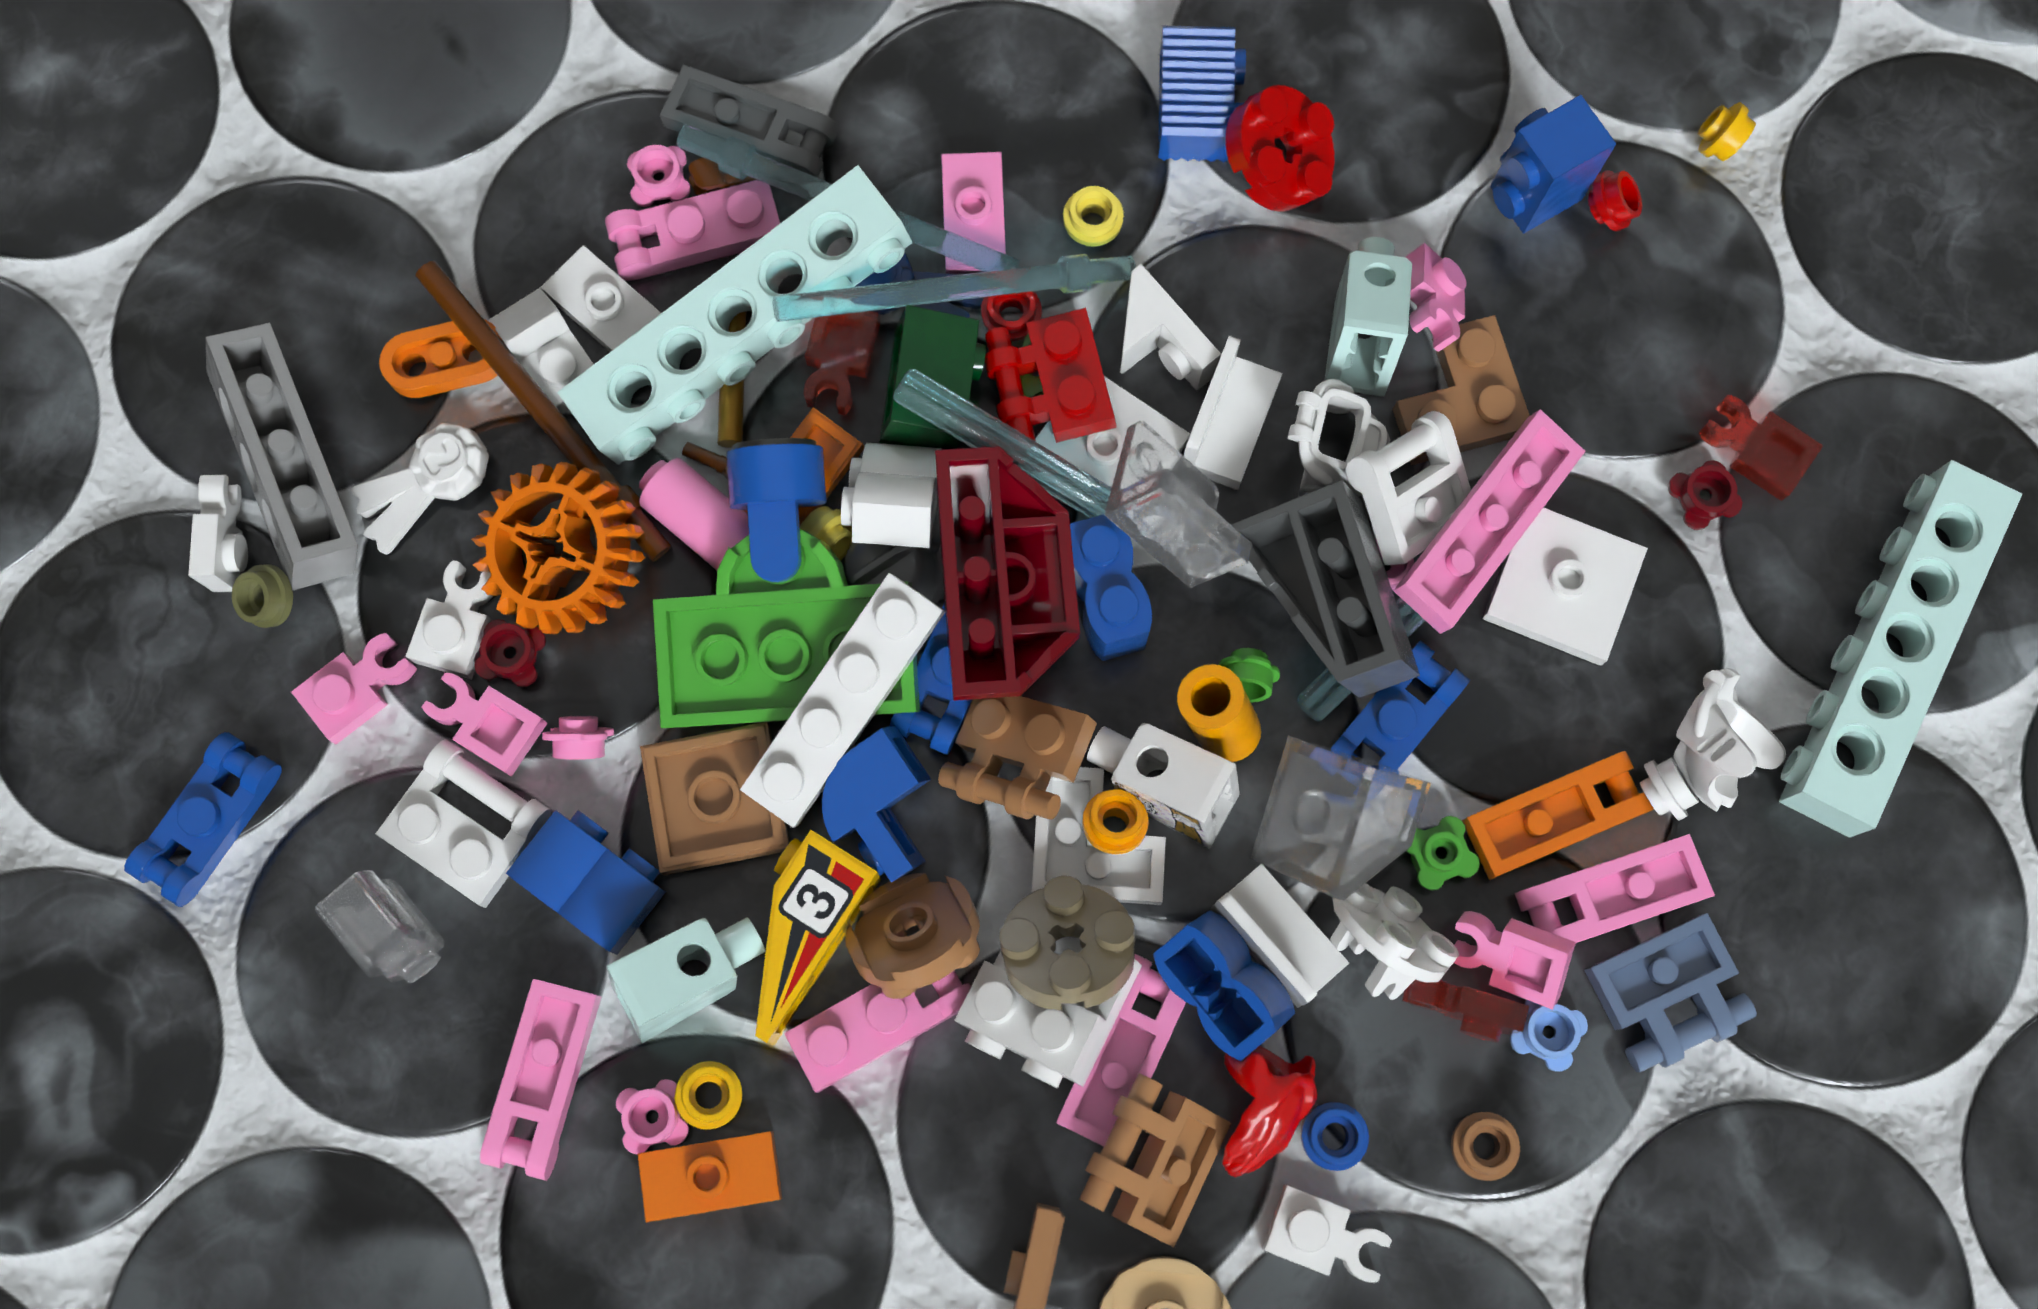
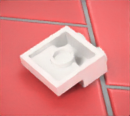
M1064 937L1056 941L1054 952L1060 955L1067 949L1073 950L1076 953L1083 949L1080 946L1079 938ZM1000 951L994 965L984 960L954 1021L970 1030L965 1042L999 1060L1005 1049H1008L1026 1058L1021 1069L1022 1071L1055 1088H1058L1063 1077L1084 1087L1142 965L1134 959L1130 978L1121 990L1107 1001L1088 1008H1084V1001L1075 1004L1061 1003L1062 1010H1052L1029 1002L1012 987L1008 980L1003 956Z

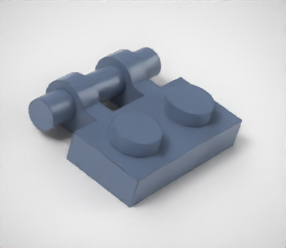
M1708 913L1690 919L1584 970L1614 1030L1624 1029L1636 1022H1640L1645 1032V1040L1625 1049L1629 1063L1638 1073L1657 1064L1664 1068L1669 1067L1685 1058L1684 1051L1709 1039L1719 1043L1735 1035L1738 1025L1757 1016L1756 1009L1746 994L1741 993L1725 1001L1716 985L1739 974V971ZM1692 997L1697 1007V1015L1672 1026L1664 1009Z

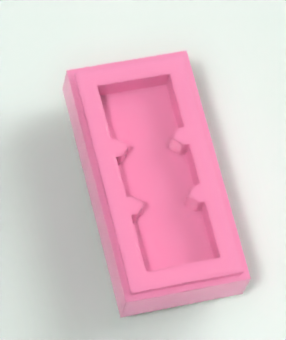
M1001 152L941 154L946 274L1006 272Z

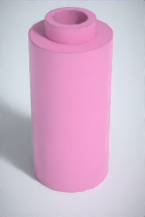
M675 458L668 463L664 460L658 461L642 477L639 484V489L642 491L639 500L640 506L716 570L728 547H734L749 535L748 514L743 510L731 509L729 498L681 458Z

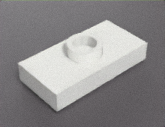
M584 245L541 286L543 292L556 306L609 352L661 314L658 309Z

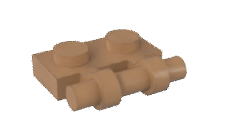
M1022 696L973 699L955 743L965 751L974 753L971 762L964 766L951 762L945 763L939 773V784L942 787L955 790L960 799L972 803L981 804L988 800L1004 805L1008 814L1020 818L1030 819L1036 815L1052 820L1059 812L1061 800L1059 795L1046 791L1050 779L1055 777L1074 783L1097 723L1087 714ZM1003 762L1022 768L1020 776L1012 781L997 777Z
M1138 1073L1128 1097L1120 1095L1112 1112L1118 1118L1101 1154L1096 1152L1092 1154L1085 1169L1091 1175L1079 1199L1104 1212L1115 1187H1118L1123 1192L1111 1216L1175 1247L1231 1123L1190 1099L1172 1091L1169 1092L1160 1113H1156L1152 1108L1163 1085ZM1143 1130L1149 1136L1131 1171L1125 1165Z

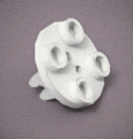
M1349 877L1332 898L1334 911L1340 919L1339 925L1330 938L1332 944L1338 951H1342L1349 946L1354 954H1360L1366 949L1379 961L1365 983V987L1374 997L1379 996L1384 991L1389 999L1394 1000L1415 979L1422 982H1439L1459 956L1457 948L1451 941L1438 932L1432 931L1419 918V915L1423 912L1422 906L1414 897L1401 888L1392 886L1385 894L1356 877Z

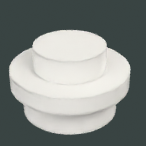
M1669 758L1660 764H1657L1654 760L1646 763L1644 767L1649 777L1641 781L1640 785L1656 812L1661 816L1671 811L1678 821L1687 817L1686 809L1699 803V800L1685 781L1673 758Z

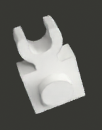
M200 475L198 499L201 514H193L188 576L212 592H232L239 572L246 569L248 562L246 539L242 535V531L235 527L236 516L241 507V487L239 485H228L229 477L227 475Z
M452 560L445 569L443 576L444 587L448 592L445 602L426 599L405 657L412 663L472 680L475 672V661L480 657V643L484 636V628L492 621L487 615L478 613L479 606L486 604L493 597V595H487L485 591L481 590L491 577V573L482 572L480 580L475 587L462 589V580L465 577L466 568L460 562Z
M1283 1185L1262 1250L1329 1276L1334 1259L1337 1257L1342 1259L1344 1266L1354 1277L1366 1282H1378L1381 1274L1372 1269L1365 1268L1360 1263L1359 1250L1367 1242H1375L1378 1245L1390 1247L1392 1239L1384 1232L1368 1227L1359 1228L1352 1232L1345 1230L1351 1210L1288 1185Z

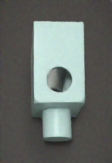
M1369 237L1362 240L1358 244V250L1348 255L1334 304L1325 380L1338 379L1350 385L1355 393L1384 397L1408 336L1412 262L1406 257L1394 256V244L1381 237ZM1358 333L1373 336L1367 339L1358 338Z
M748 917L716 934L713 932L707 919L702 918L606 967L611 986L641 1043H644L734 991L737 983V975L734 969L766 951L759 934ZM690 960H700L707 965L708 970L699 976H689L682 972L680 968Z

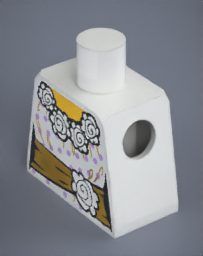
M1142 723L1139 726L1132 740L1105 726L1102 727L1095 736L1087 754V761L1113 774L1111 780L1115 789L1127 791L1143 803L1148 816L1208 849H1211L1240 795L1236 764L1147 723ZM1152 771H1164L1156 777H1146Z

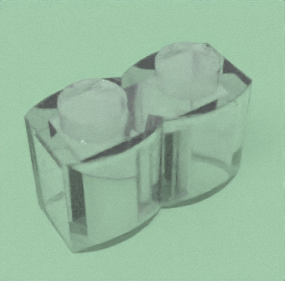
M371 870L354 873L315 907L316 914L368 977L383 975L389 982L405 979L408 983H412L431 971L441 959L437 952L444 947V939L394 879L387 878L381 880Z

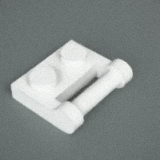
M1437 411L1428 412L1416 419L1409 432L1378 451L1367 450L1352 458L1346 467L1349 483L1363 495L1384 565L1405 564L1422 553L1471 491L1453 427L1449 419ZM1427 452L1430 466L1397 487H1394L1390 473L1421 453Z
M444 739L429 753L423 770L375 834L470 900L486 908L509 877L506 874L508 869L549 819L551 809L536 799L526 801L464 759L463 749L450 740ZM448 780L512 822L511 830L503 840L438 796V793Z

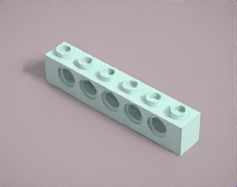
M857 165L557 393L600 452L618 465L624 460L637 459L647 453L656 443V436L673 423H683L696 416L706 404L705 399L724 384L730 386L742 381L753 371L755 362L774 347L782 348L794 342L803 333L805 324L824 309L830 311L843 305L853 295L855 286L873 272L882 273L892 268L903 257L905 248L912 244V241L900 218L859 165ZM842 237L853 238L851 246L843 254L837 256L827 255L829 246L836 239ZM793 274L802 275V281L794 291L787 294H778V287L783 279ZM744 311L752 312V318L744 329L737 332H729V324L734 316ZM695 348H702L701 358L698 363L690 369L680 370V361L685 353ZM651 385L652 391L647 402L640 407L631 408L633 394L639 388Z
M1950 460L1931 475L1921 474L1915 480L1903 503V506L1910 510L1903 527H1897L1891 533L1881 550L1879 559L1886 563L1878 581L1874 580L1868 585L1857 603L1855 613L1862 618L1854 636L1848 635L1839 645L1833 656L1831 668L1836 670L1837 673L1829 691L1823 690L1817 696L1807 714L1806 724L1812 726L1804 746L1799 745L1793 750L1782 769L1781 780L1787 782L1780 797V803L1849 838L1877 827L2022 493L1953 460ZM1935 527L1942 529L1948 535L1951 547L1939 540ZM1911 579L1923 586L1927 594V601L1920 599L1913 592ZM1887 633L1894 635L1900 641L1903 647V657L1895 654L1890 649L1886 640ZM1862 687L1869 689L1877 697L1879 703L1878 713L1865 705L1861 695ZM1837 742L1845 744L1852 751L1854 756L1853 769L1846 767L1839 760L1836 752Z

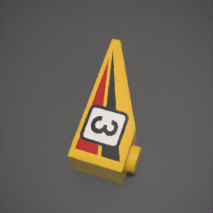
M812 830L809 831L803 842L794 838L785 848L774 868V871L781 876L775 883L773 890L755 1034L756 1037L773 1046L781 1037L844 939L849 923L852 926L860 914L859 906L868 895L875 891L882 880L876 870Z

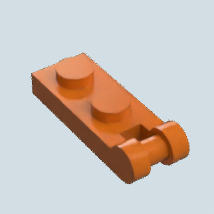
M1622 751L1462 820L1489 880L1654 810L1645 793H1639L1629 773L1630 770L1634 769V766L1627 752ZM1605 782L1615 802V805L1605 809L1593 787Z

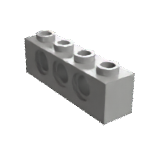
M265 323L206 337V371L283 571L290 581L292 591L353 574L358 544L271 324Z

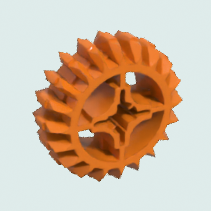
M567 462L556 464L554 470L551 466L542 463L532 465L531 477L522 473L510 475L512 492L503 489L491 492L498 506L496 512L484 510L478 513V516L484 523L489 525L487 535L480 534L471 539L477 546L486 548V556L476 561L473 566L478 571L491 573V577L481 590L485 591L487 595H501L496 610H499L504 615L516 614V623L523 628H535L539 625V630L545 634H558L562 628L568 633L582 632L585 630L586 620L591 624H602L607 621L605 605L610 608H621L623 605H626L623 595L618 590L620 585L634 587L639 583L637 577L627 572L629 562L638 563L646 558L643 552L631 549L630 541L638 539L644 531L639 525L625 524V521L636 508L631 502L624 500L616 501L621 488L616 483L610 481L600 483L601 475H599L598 471L584 467L578 472L576 465ZM562 499L558 509L551 508L544 522L538 526L530 525L532 519L542 508ZM592 524L596 532L597 550L594 549L590 540ZM542 538L557 540L556 542L563 543V551L575 556L576 559L560 557L561 554H555V546L544 542ZM522 549L527 559L526 570L523 564ZM578 571L589 573L587 579L578 589L563 598L554 600L559 588H566L572 575Z

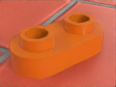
M485 320V322L490 326V328L503 342V340L495 330L496 327L489 321ZM453 321L396 335L386 343L379 359L383 377L396 392L409 398H422L488 382L498 376L484 358L478 362L469 361L470 354L476 349ZM426 363L423 373L418 376H409V371L414 364Z

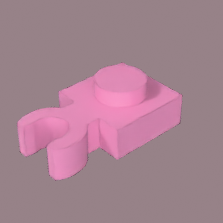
M1424 243L1406 256L1412 262L1410 300L1417 305V309L1410 314V325L1416 333L1428 327L1434 339L1433 348L1439 352L1460 337L1458 322L1465 318V288L1467 283L1462 270L1453 260L1447 257L1442 259Z
M387 633L377 635L368 642L363 651V659L357 664L351 657L342 652L291 691L325 737L336 745L388 705L377 692L386 684H402L408 681L416 672L417 668L407 658L398 661L391 668L383 667L382 661L385 654L398 645Z
M444 673L441 680L456 690L457 698L455 703L449 708L440 709L433 703L425 701L422 705L424 712L443 725L452 726L461 723V727L452 740L512 777L547 725V722L490 686L487 687L481 698L477 701L475 693L468 683L455 674Z
M1472 911L1464 912L1457 921L1455 929L1471 935L1475 939L1477 946L1457 940L1454 946L1457 948L1459 956L1454 963L1464 968H1476L1481 965L1490 967L1493 971L1489 985L1553 1010L1561 996L1576 942L1513 918L1508 922L1503 932L1496 930L1494 924L1484 915Z

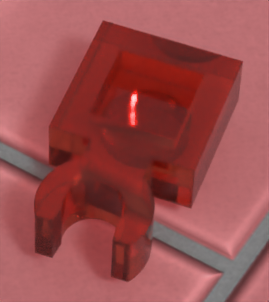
M841 305L830 311L824 309L815 316L805 353V360L807 366L820 369L811 374L804 385V397L808 408H815L819 393L831 388L839 392L836 402L838 414L846 415L849 412L853 403V395L848 377L849 375L867 378L881 324L878 312Z
M1726 395L1715 408L1720 414L1725 415L1730 420L1731 428H1723L1718 423L1709 420L1698 432L1702 440L1713 447H1731L1737 451L1738 454L1729 467L1780 501H1783L1792 493L1823 447L1822 444L1771 411L1759 423L1752 419L1748 406L1741 399L1731 395Z
M1415 979L1404 990L1401 1000L1418 1007L1442 1012L1444 1016L1462 1021L1460 1032L1497 1043L1500 1040L1501 1033L1510 1035L1523 1032L1529 1009L1528 1005L1467 986L1458 987L1439 980V982H1422Z

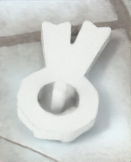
M440 423L436 428L416 439V448L409 463L410 468L356 485L351 489L352 493L360 499L356 508L357 514L366 519H371L382 513L363 533L365 537L376 541L377 549L381 553L387 555L393 551L434 498L459 500L481 485L485 477L489 454L476 432L464 426Z

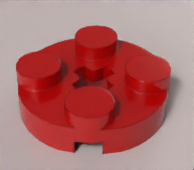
M1272 85L1249 96L1244 104L1236 107L1227 124L1226 152L1233 173L1242 170L1246 181L1251 185V188L1244 191L1254 202L1269 210L1283 212L1302 206L1330 191L1335 160L1334 144L1331 136L1334 130L1332 113L1325 104L1321 102L1313 103L1302 92L1285 85ZM1280 138L1285 145L1287 152L1286 160L1283 157V151L1275 147L1274 140Z

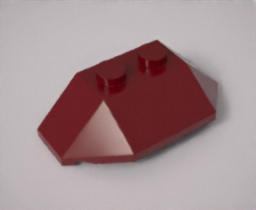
M1000 446L935 450L940 546L953 701L1021 696L1080 638L1069 512L1035 479L1014 464V459Z

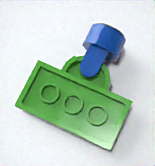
M803 438L751 440L736 443L732 446V450L726 452L729 506L731 509L748 510L749 535L734 547H728L717 569L716 595L653 599L661 728L788 720L882 584L848 586L842 563L829 545L807 531L800 529L798 508L826 503L823 447L816 445L815 440ZM905 582V583L908 584L910 587H912V583H911V582ZM917 656L911 661L875 715L920 712Z

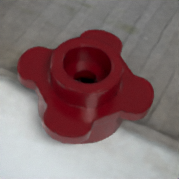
M1706 461L1701 467L1688 475L1681 472L1676 473L1668 483V491L1671 496L1678 498L1685 511L1683 521L1691 529L1703 530L1709 525L1710 520L1720 516L1732 518L1742 508V499L1737 494V484L1734 477L1718 461ZM1700 491H1708L1710 494V499H1702L1700 496Z
M502 619L489 622L484 628V636L480 643V657L475 661L477 674L487 681L500 677L512 680L518 687L531 685L538 676L534 666L538 651L546 645V636L538 627L522 629ZM515 648L516 655L510 659L506 658V650Z

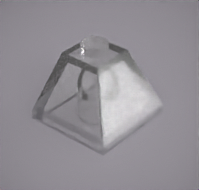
M1288 736L1250 859L1335 899L1345 900L1412 846L1431 783L1379 763Z

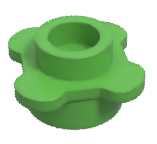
M1446 816L1440 820L1438 826L1425 831L1413 828L1404 837V849L1411 854L1413 866L1418 872L1417 880L1422 887L1428 890H1437L1442 887L1445 880L1458 875L1463 878H1469L1479 868V858L1475 853L1469 851L1463 837L1465 825L1459 818ZM1438 847L1446 849L1447 856L1445 859H1440L1436 856L1435 851Z

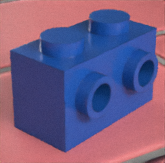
M1582 95L1575 97L1549 113L1546 108H1540L1525 117L1515 127L1514 133L1516 136L1510 148L1500 157L1502 164L1490 186L1493 190L1495 204L1506 218L1515 221L1524 234L1583 200L1616 146V142Z

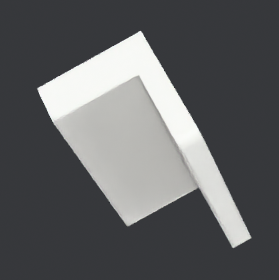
M1229 336L1188 439L1181 469L1238 490L1282 373L1236 357L1241 340Z
M1262 863L1211 907L1213 912L1227 919L1243 937L1253 958L1280 980L1297 1008L1308 1004L1318 995L1317 992L1349 964L1347 959L1335 948L1331 941Z

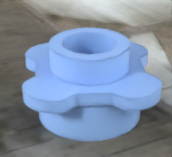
M1526 1000L1525 1009L1527 1013L1521 1026L1513 1029L1510 1033L1512 1048L1519 1054L1531 1053L1543 1059L1547 1068L1552 1071L1568 1069L1573 1062L1571 1053L1577 1048L1581 1036L1587 1032L1588 1024L1585 1016L1578 1010H1569L1562 1005L1556 1004L1552 1010ZM1547 1025L1554 1029V1036L1550 1039L1546 1038L1543 1034V1029Z

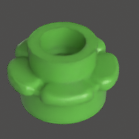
M1254 648L1236 649L1229 657L1222 659L1218 664L1230 669L1238 676L1250 702H1260L1268 699L1272 695L1273 683L1277 682L1280 678L1279 668L1271 665L1268 655Z

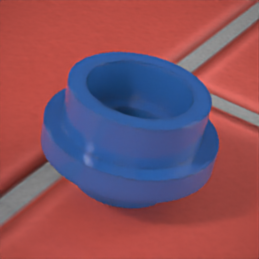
M1329 1102L1315 1107L1306 1116L1301 1128V1143L1306 1155L1314 1164L1326 1170L1342 1171L1353 1167L1363 1158L1368 1148L1369 1132L1365 1120L1354 1108L1344 1103ZM1331 1123L1340 1125L1345 1132V1141L1336 1150L1328 1148L1322 1139L1324 1128Z

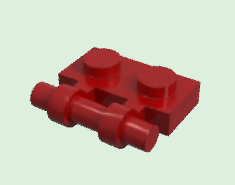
M1086 307L1027 322L1026 325L1031 345L1020 348L1012 346L1009 330L1005 327L993 328L985 333L988 353L985 355L984 360L989 378L996 380L1001 401L997 405L996 411L1000 426L1008 430L1012 448L1025 449L1034 445L1036 438L1032 425L1051 421L1056 443L1117 428ZM1038 372L1044 394L1031 398L1025 396L1020 376Z

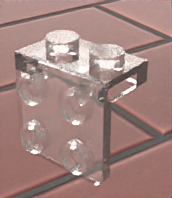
M1138 421L1129 426L1104 515L1189 588L1248 564L1252 543L1216 512L1219 501V491L1216 485L1146 422Z

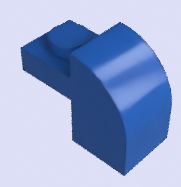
M896 726L881 728L843 755L828 776L822 797L823 819L832 841L836 842L847 838L857 831L862 838V841L858 843V848L869 867L876 870L879 876L885 873L891 883L906 876L926 861L890 808L931 780Z

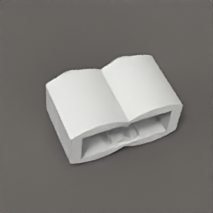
M866 443L862 458L852 457L849 487L843 488L841 501V525L852 526V543L920 548L931 547L935 517L938 510L935 450H942V448Z

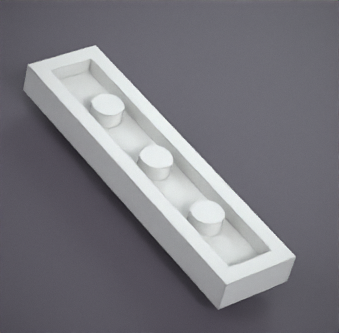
M888 573L740 790L791 827L798 826L823 791L826 780L837 765L836 763L852 749L946 611L895 575Z

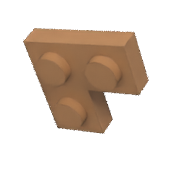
M1495 315L1459 324L1460 337L1439 352L1436 350L1448 388L1396 402L1392 410L1401 436L1411 430L1412 424L1416 419L1428 412L1437 411L1449 419L1461 453L1510 440L1527 417L1530 416ZM1423 452L1410 460V464L1415 465L1429 461L1427 452Z

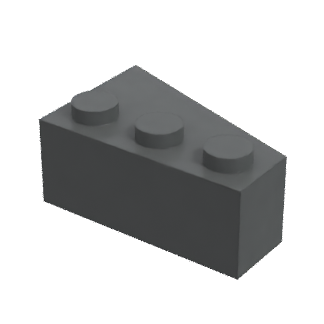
M1343 480L1223 528L1256 569L1258 576L1267 588L1273 592L1291 616L1293 623L1338 683L1361 698L1420 676L1364 503Z

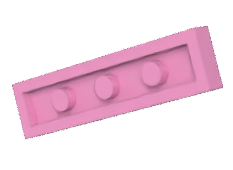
M1541 409L1527 417L1393 591L1440 634L1453 628L1586 451Z

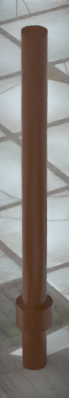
M430 261L421 266L415 274L416 278L571 464L576 465L578 472L584 467L596 470L601 475L600 483L610 481L616 483L621 488L616 501L624 500L631 502L636 508L625 521V524L641 526L644 533L638 539H635V542L650 560L654 562L671 549V544L642 511L643 508L639 504L640 497L629 484L622 486L436 261Z

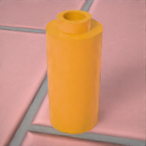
M1215 664L1203 665L1188 673L1179 686L1177 703L1182 716L1201 747L1230 762L1240 761L1248 757L1256 749L1260 741L1261 724L1238 676L1230 669Z

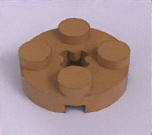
M926 873L906 875L892 883L888 882L868 895L859 906L863 916L857 922L855 930H853L849 923L845 935L846 947L860 975L868 983L880 987L886 997L892 999L905 998L911 995L917 988L930 985L946 977L955 969L967 967L978 957L980 951L977 941L980 929L979 915L967 889L958 880L945 876L948 883L946 884L943 882H930ZM917 925L920 931L907 936L906 930Z

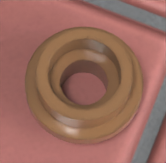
M1477 1112L1466 1116L1457 1124L1451 1139V1150L1456 1164L1465 1174L1478 1180L1493 1181L1503 1178L1513 1170L1519 1159L1520 1142L1514 1127L1505 1118L1491 1112ZM1481 1133L1488 1134L1493 1139L1495 1145L1493 1154L1484 1160L1476 1155L1473 1148L1475 1138Z

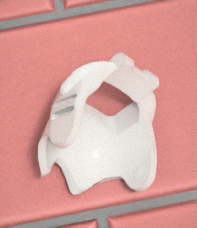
M1328 379L1318 384L1313 392L1301 391L1298 393L1296 405L1299 406L1296 422L1290 426L1288 439L1298 442L1299 455L1304 467L1298 497L1343 480L1359 497L1362 496V493L1355 490L1347 478V463L1367 450L1376 452L1388 445L1390 437L1386 427L1371 413V406L1366 399L1354 394V390L1350 385L1338 379ZM1326 411L1336 414L1352 412L1355 415L1354 437L1345 462L1324 455L1318 449Z
M1729 668L1712 670L1704 676L1703 686L1705 689L1696 697L1677 730L1676 737L1681 741L1673 755L1675 763L1693 793L1705 805L1716 812L1721 805L1728 808L1732 807L1738 797V778L1749 776L1756 767L1763 769L1778 768L1786 757V750L1779 739L1756 716L1738 702L1735 685L1741 675L1734 669Z

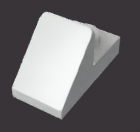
M1140 264L1131 272L1120 373L1123 374L1159 347L1158 354L1166 369L1178 380H1182L1185 377L1198 391L1212 380L1221 353L1144 266Z
M538 288L489 319V322L496 327L495 330L509 351L563 414L569 408L557 392L594 364L570 331L557 307L543 290Z

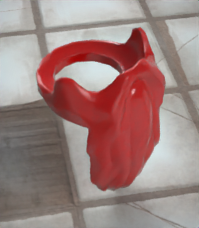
M1258 1046L1243 1061H1239L1224 1052V1064L1235 1081L1254 1097L1253 1102L1242 1115L1238 1127L1224 1150L1222 1164L1229 1175L1238 1177L1245 1173L1253 1172L1263 1166L1273 1156L1287 1148L1299 1122L1306 1117L1317 1099L1314 1079L1315 1060L1312 1056L1306 1055L1301 1061L1291 1064L1262 1046Z

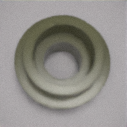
M270 564L256 565L239 575L235 580L232 588V603L236 613L244 621L253 623L261 628L276 627L285 622L291 612L293 591L288 577L280 568Z

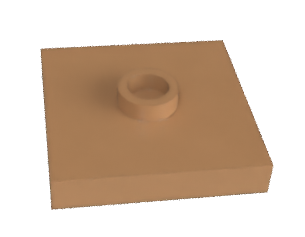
M768 722L640 746L659 870L662 875L780 853L788 846L790 839L787 823L740 790L773 742Z
M1037 1202L1026 1252H1012L1003 1293L1016 1296L1013 1309H1045L1065 1219L1058 1207Z

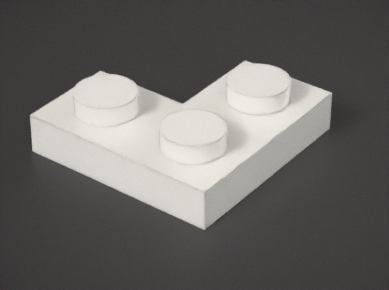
M1080 767L1074 783L1051 777L1046 791L1059 795L1061 805L1057 816L1052 820L1036 816L1031 893L1044 888L1046 883L1055 877L1072 876L1078 879L1082 885L1099 888L1112 895L1121 903L1161 905L1163 902L1166 837L1145 836L1137 848L1124 854H1108L1098 850L1086 838L1082 827V819L1088 802L1095 795L1103 792L1104 769Z

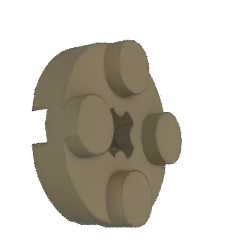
M1072 876L1055 877L1048 881L1044 888L1024 897L1010 911L1004 925L1000 929L1001 953L1010 984L1023 998L1045 1009L1062 1010L1061 1003L1075 1004L1084 1001V1008L1099 1005L1119 992L1133 971L1135 928L1127 910L1109 893L1090 885H1082L1078 879ZM1064 937L1079 938L1080 946L1083 949L1078 953L1067 949L1060 955L1054 952L1056 941Z

